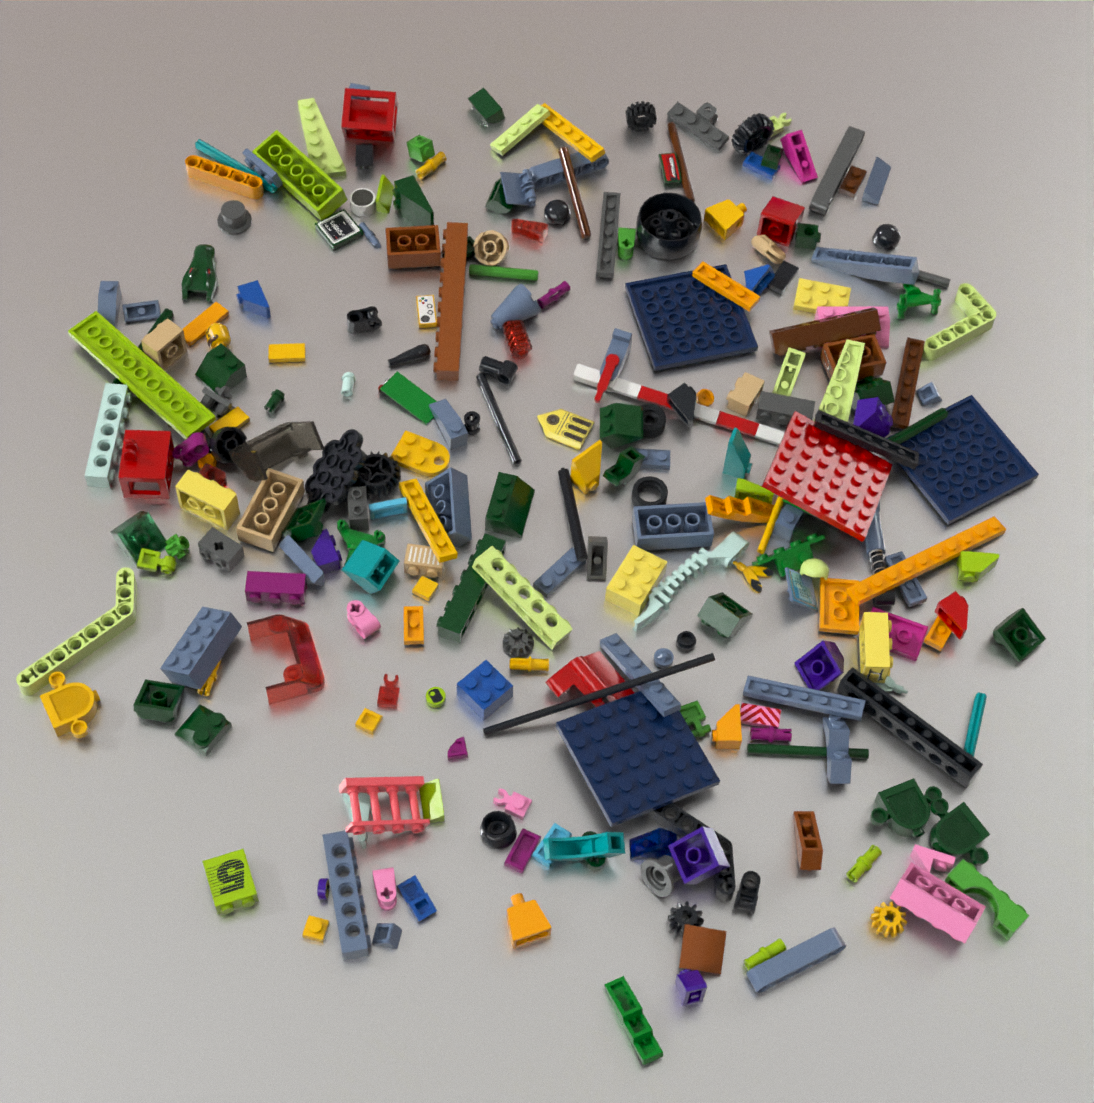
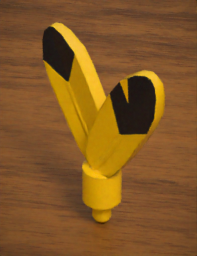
M733 561L736 568L743 572L750 587L757 593L762 591V585L757 577L768 578L774 574L772 570L766 567L746 566L742 562Z

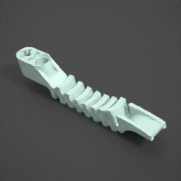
M733 531L712 552H708L702 547L699 550V554L694 553L691 559L688 558L685 561V565L681 564L678 567V571L674 570L671 577L668 575L665 578V582L661 581L658 588L654 587L651 594L648 596V608L634 620L635 626L633 630L637 632L662 614L661 608L667 611L670 608L669 602L673 601V594L675 596L678 594L677 588L682 589L684 587L683 580L688 584L691 581L690 575L696 578L698 570L705 574L707 572L706 566H725L729 568L733 561H736L747 550L750 543Z

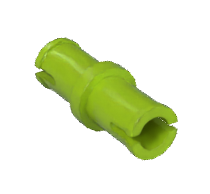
M871 845L863 856L857 858V863L846 873L847 877L851 881L857 882L866 871L872 868L874 861L881 856V850L877 846Z
M778 938L765 948H759L757 953L743 961L747 969L750 970L787 949L784 942Z

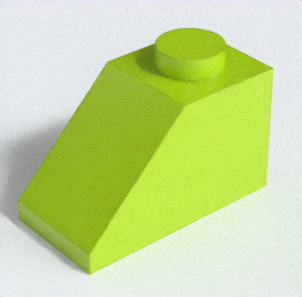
M961 551L957 560L958 580L977 582L996 566L999 554Z

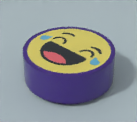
M320 878L317 887L319 900H328L330 890L329 879Z

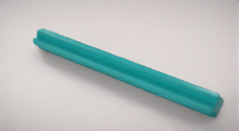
M198 139L195 142V147L225 166L260 177L263 188L269 192L275 193L278 190L273 183L270 185L264 179V176H259L254 170L205 141Z

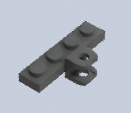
M677 101L669 110L667 116L719 151L727 143L729 136L713 126L718 120L717 108L706 102L695 114Z

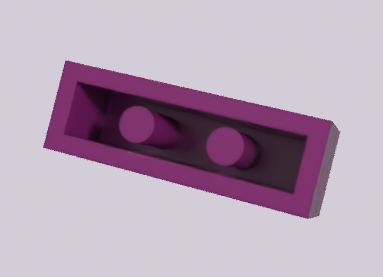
M247 571L245 585L246 601L253 603L270 602L278 604L281 602L293 605L305 604L306 574Z

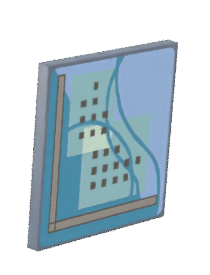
M786 567L787 592L790 594L788 599L792 603L818 612L812 578L804 574L801 575L799 572Z

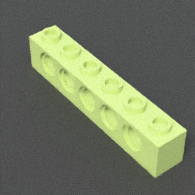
M491 546L475 559L472 568L551 650L570 635L573 629L570 623L557 613L554 606L549 605L544 600L543 595L536 591L530 585V582L517 572L516 567L509 563L499 550ZM493 567L499 568L500 571H496ZM506 581H511L514 585H510ZM520 595H525L527 599L522 598ZM533 608L538 609L541 613L535 612ZM547 622L552 623L554 627L549 626Z

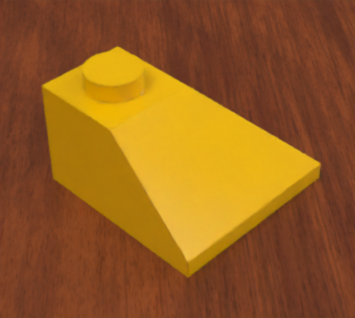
M598 440L573 458L571 462V482L584 494L594 491L599 486L602 452L601 440Z

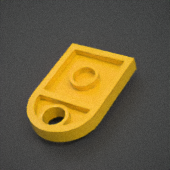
M405 430L391 454L394 461L398 462V466L427 477H436L446 471L450 464V455L445 446ZM437 460H442L445 462L442 465L435 464Z

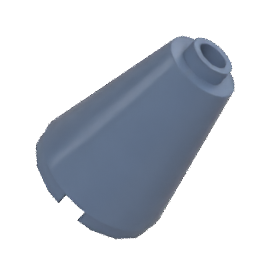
M518 284L491 315L492 320L490 322L495 329L503 330L541 312L537 301H533L532 294L523 284Z

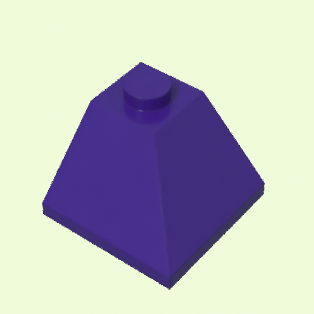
M822 640L794 662L807 687L819 691L844 673V657L836 643Z

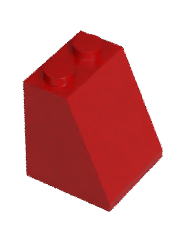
M772 196L761 212L757 235H766L773 242L789 247L795 236L797 224L801 223L805 207Z

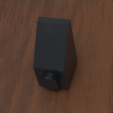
M356 144V166H360V169H370V166H374L375 144Z
M684 382L667 395V403L690 429L693 426L696 392Z

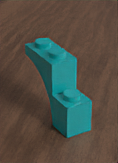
M604 832L580 837L543 839L545 860L581 861L592 857L611 858L625 854L624 833Z

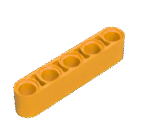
M190 155L185 159L187 175L190 178L255 200L262 198L264 195L263 183L260 177L196 155Z

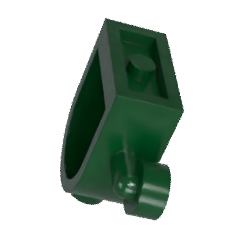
M914 778L880 791L875 798L878 808L872 811L870 821L875 826H882L887 823L889 828L900 836L921 837L925 834L924 828L930 817L929 804L936 798H941L942 792L938 787L931 786L927 788L923 795Z
M936 798L931 803L930 809L934 815L940 817V820L931 829L930 848L956 857L955 859L968 853L974 865L981 866L985 864L989 859L988 852L984 848H976V846L991 834L965 802L961 803L951 812H948V802L943 798Z

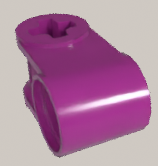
M200 432L192 434L173 449V458L182 461L185 467H191L209 452L206 436Z

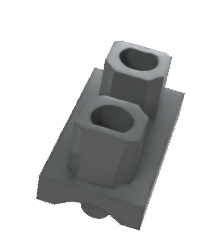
M228 386L216 387L215 392L218 395L204 387L202 390L204 396L200 403L208 410L212 408L214 403H217L218 406L214 412L218 416L223 417L235 408L232 406V403L225 400L226 398L231 400L233 397L229 394L230 388Z

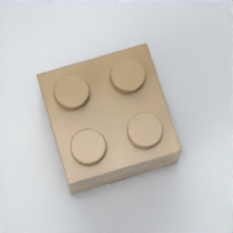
M168 318L158 324L151 333L145 335L141 340L144 353L164 371L188 352L183 329Z

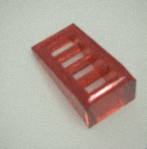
M512 219L511 232L541 244L544 243L548 236L549 224Z

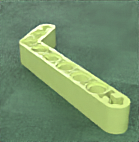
M125 567L117 572L115 607L17 675L16 682L22 694L26 696L35 694L50 683L49 676L57 671L65 673L135 623L137 583L132 569Z

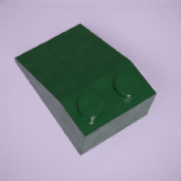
M414 175L394 181V189L392 191L395 197L393 201L395 210H399L402 217L416 226L434 225V212Z

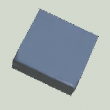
M933 382L916 390L923 406L942 401Z
M377 923L372 944L397 949L402 929L395 923Z

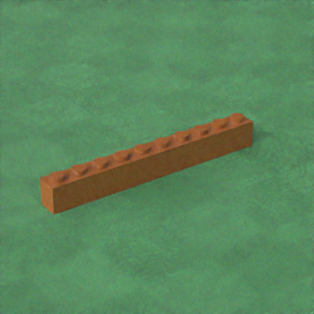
M447 222V229H443V240H446V243H442V254H445V258H441V268L444 269V272H440V283H443V287H439V298H442V301L438 302V312L441 313V316L437 317V327H440L439 332L436 331V342H439L438 347H435L434 355L438 359L437 362H434L433 373H437V380L459 381L468 223Z

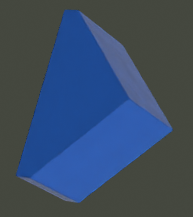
M768 264L744 271L746 288L759 296L775 277L772 267Z

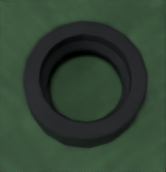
M642 477L633 486L632 502L634 506L666 505L668 489L666 484L657 477ZM644 488H653L659 491L661 497L657 501L648 502L640 498L639 491Z

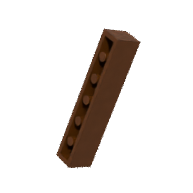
M872 307L770 330L769 334L773 352L778 354V356L786 355L789 347L798 351H805L806 347L810 346L819 348L828 342L841 341V339L856 338L863 334H877L876 331H881L878 310Z

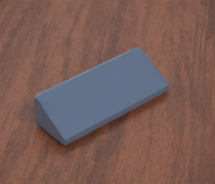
M879 157L875 159L862 197L863 201L877 205L891 170V166Z
M287 535L281 541L279 547L314 584L324 586L323 571Z

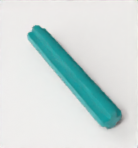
M980 692L975 696L964 750L973 757L987 698L986 694Z

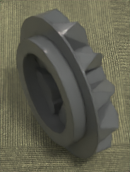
M517 627V629H510L507 634H504L503 647L508 654L522 657L532 651L534 639L532 634L526 629L523 630ZM522 637V643H518L515 646V640Z

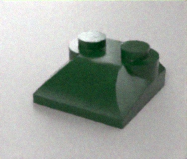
M321 499L296 508L282 534L285 537L289 535L295 542H303L307 538L319 536L323 531L321 519L325 510L326 500Z
M1024 608L1018 609L1009 615L993 630L994 640L999 644H1003L1018 662L1022 661L1046 640Z
M145 679L133 704L134 711L137 716L143 719L161 722L173 721L177 716V708L185 686Z
M199 704L174 735L203 755L208 756L232 727V724L226 720L223 714L213 712Z

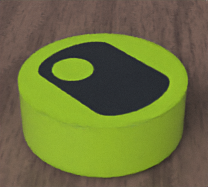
M432 687L426 692V702L430 707L438 708L445 703L446 694L442 688Z

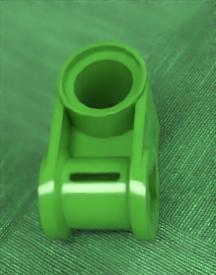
M618 228V257L622 260H630L633 257L636 237L635 228Z

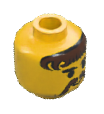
M214 323L206 330L207 344L211 349L220 343L225 347L230 345L231 338L229 330L225 325Z

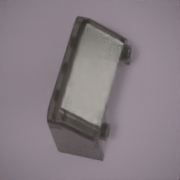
M314 421L286 422L239 445L228 453L231 460L249 480L258 482L268 479L266 475L268 468H272L291 457L298 456L299 459L309 455V451L323 450L324 446Z

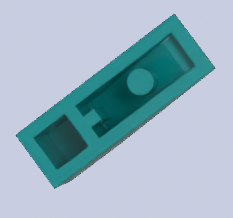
M734 427L728 442L722 473L744 479L746 473L750 474L753 463H750L751 454L738 428Z

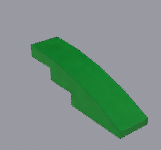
M624 976L604 984L612 1005L643 1065L663 1057V1051L653 1035V1030L643 1014V1009Z

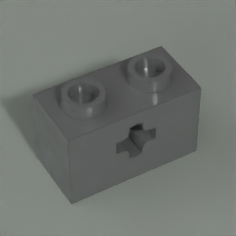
M366 486L348 488L347 499L350 529L369 531Z
M213 527L198 542L199 553L203 558L212 560L220 569H226L229 572L245 556L242 545Z

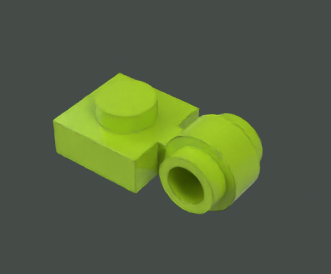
M142 548L137 568L156 572L159 566L162 573L170 575L175 571L177 563L175 562L176 559L172 556H164V558L160 559L161 552Z

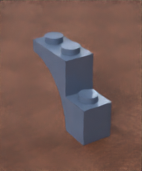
M835 715L823 717L827 746V778L830 784H850L852 760L848 754L850 730L843 717Z

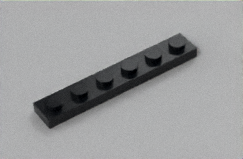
M818 410L816 413L814 427L819 430L828 432L854 445L863 447L870 452L898 462L905 467L915 470L918 466V452L821 410Z

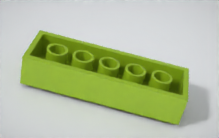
M278 130L273 132L252 151L278 174L283 183L282 186L320 221L329 217L348 200L344 190Z

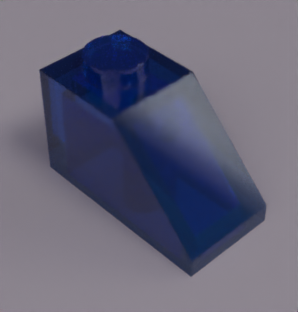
M660 827L629 839L630 859L646 860L649 858L659 859L663 855L672 856L668 845L677 841V834Z

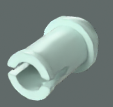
M346 372L341 378L343 381L341 394H344L345 397H350L353 395V385L356 382V377L353 373Z

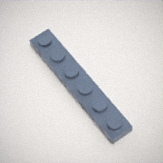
M617 633L600 639L601 648L630 680L652 673ZM659 679L636 686L663 717L681 710V703Z
M749 675L743 690V696L858 721L862 719L866 701Z

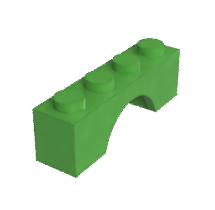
M964 859L947 875L944 881L966 895L974 894L987 900L994 911L992 926L1008 940L1029 917L1022 906L1015 904L1006 892L999 890L988 877L980 874L972 863L966 862Z

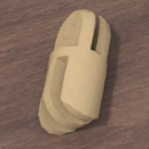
M757 235L752 238V246L775 264H781L786 258L785 253L766 235Z

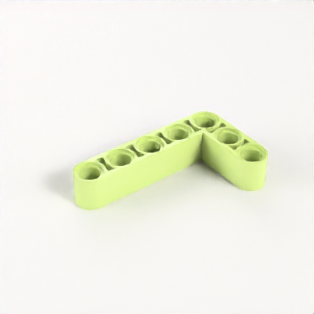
M968 283L961 284L955 297L956 304L968 317L926 339L922 354L926 360H935L992 328L997 313L972 285Z

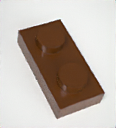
M851 165L838 193L855 198L866 177L867 171Z

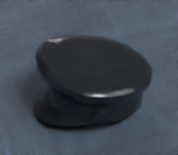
M492 811L483 818L480 826V835L489 846L505 848L515 840L517 828L510 815L501 811Z

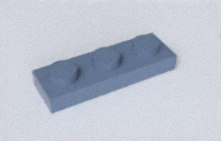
M248 148L242 152L246 158L244 162L250 168L254 167L255 172L259 176L263 175L270 185L273 183L279 188L283 184L278 174Z
M572 547L533 583V587L548 598L583 566L586 560L584 562L577 561L575 550Z
M901 551L885 556L884 561L888 568L905 560L906 557ZM916 577L898 586L908 607L926 602L927 596Z

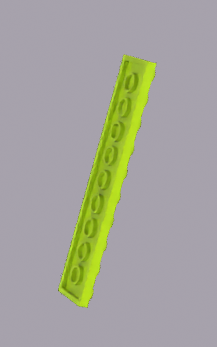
M97 311L68 330V334L120 382L127 385L129 390L185 440L192 434L201 432L216 421V417L211 411Z

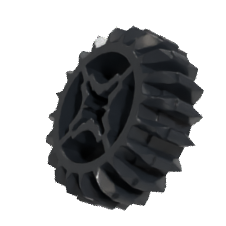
M760 113L748 117L741 125H738V129L732 135L731 142L734 149L743 156L745 154L749 155L751 151L756 152L763 148L774 133L775 128L772 120Z
M371 451L370 455H366V461L362 468L357 471L358 478L353 487L366 486V496L370 495L372 499L374 496H378L380 499L382 494L388 496L389 492L394 493L401 480V469L398 466V462L394 461L393 456L388 457L387 453L381 455L380 451L377 454H373ZM383 469L388 470L390 474H387ZM361 475L365 476L368 481H365Z

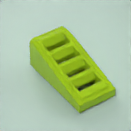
M737 478L735 498L744 500L746 497H751L772 504L774 493L758 484Z

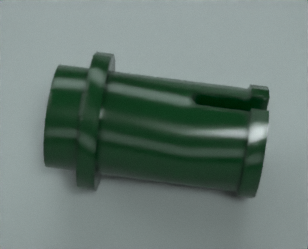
M278 389L272 391L271 398L264 406L266 411L270 408L268 412L274 414L280 402L285 400V394Z

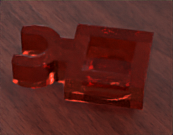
M385 674L383 677L385 686H380L377 707L397 709L400 688H397L399 677L395 675L394 681H388V674Z

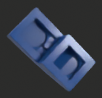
M416 875L396 886L418 922L437 911Z

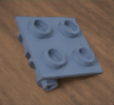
M524 169L523 173L500 172L507 204L536 206L537 196L535 195V186H533L534 182L531 181L532 172L529 169Z

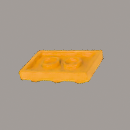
M823 577L820 578L819 632L858 635L859 605L857 606L846 593L847 587L858 583V580L827 578L825 580Z

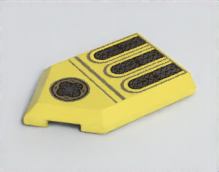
M564 409L537 415L546 438L579 451L595 423Z

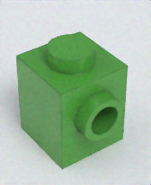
M418 135L406 142L409 157L415 160L425 162L427 159L435 156L431 139Z

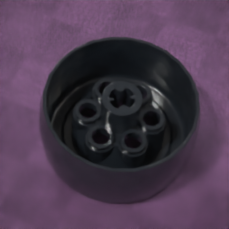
M660 193L648 198L640 207L636 221V236L639 245L648 254L661 259L674 260L690 254L697 246L702 231V219L698 206L688 197L676 193Z

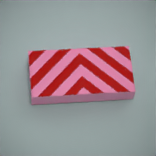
M741 703V724L769 728V726L779 728L781 709Z

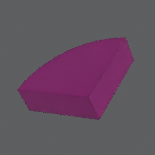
M464 737L456 739L450 746L448 761L468 758Z

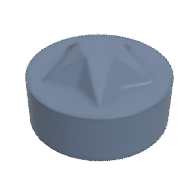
M661 648L655 652L654 663L657 667L665 669L672 665L674 655L669 649Z

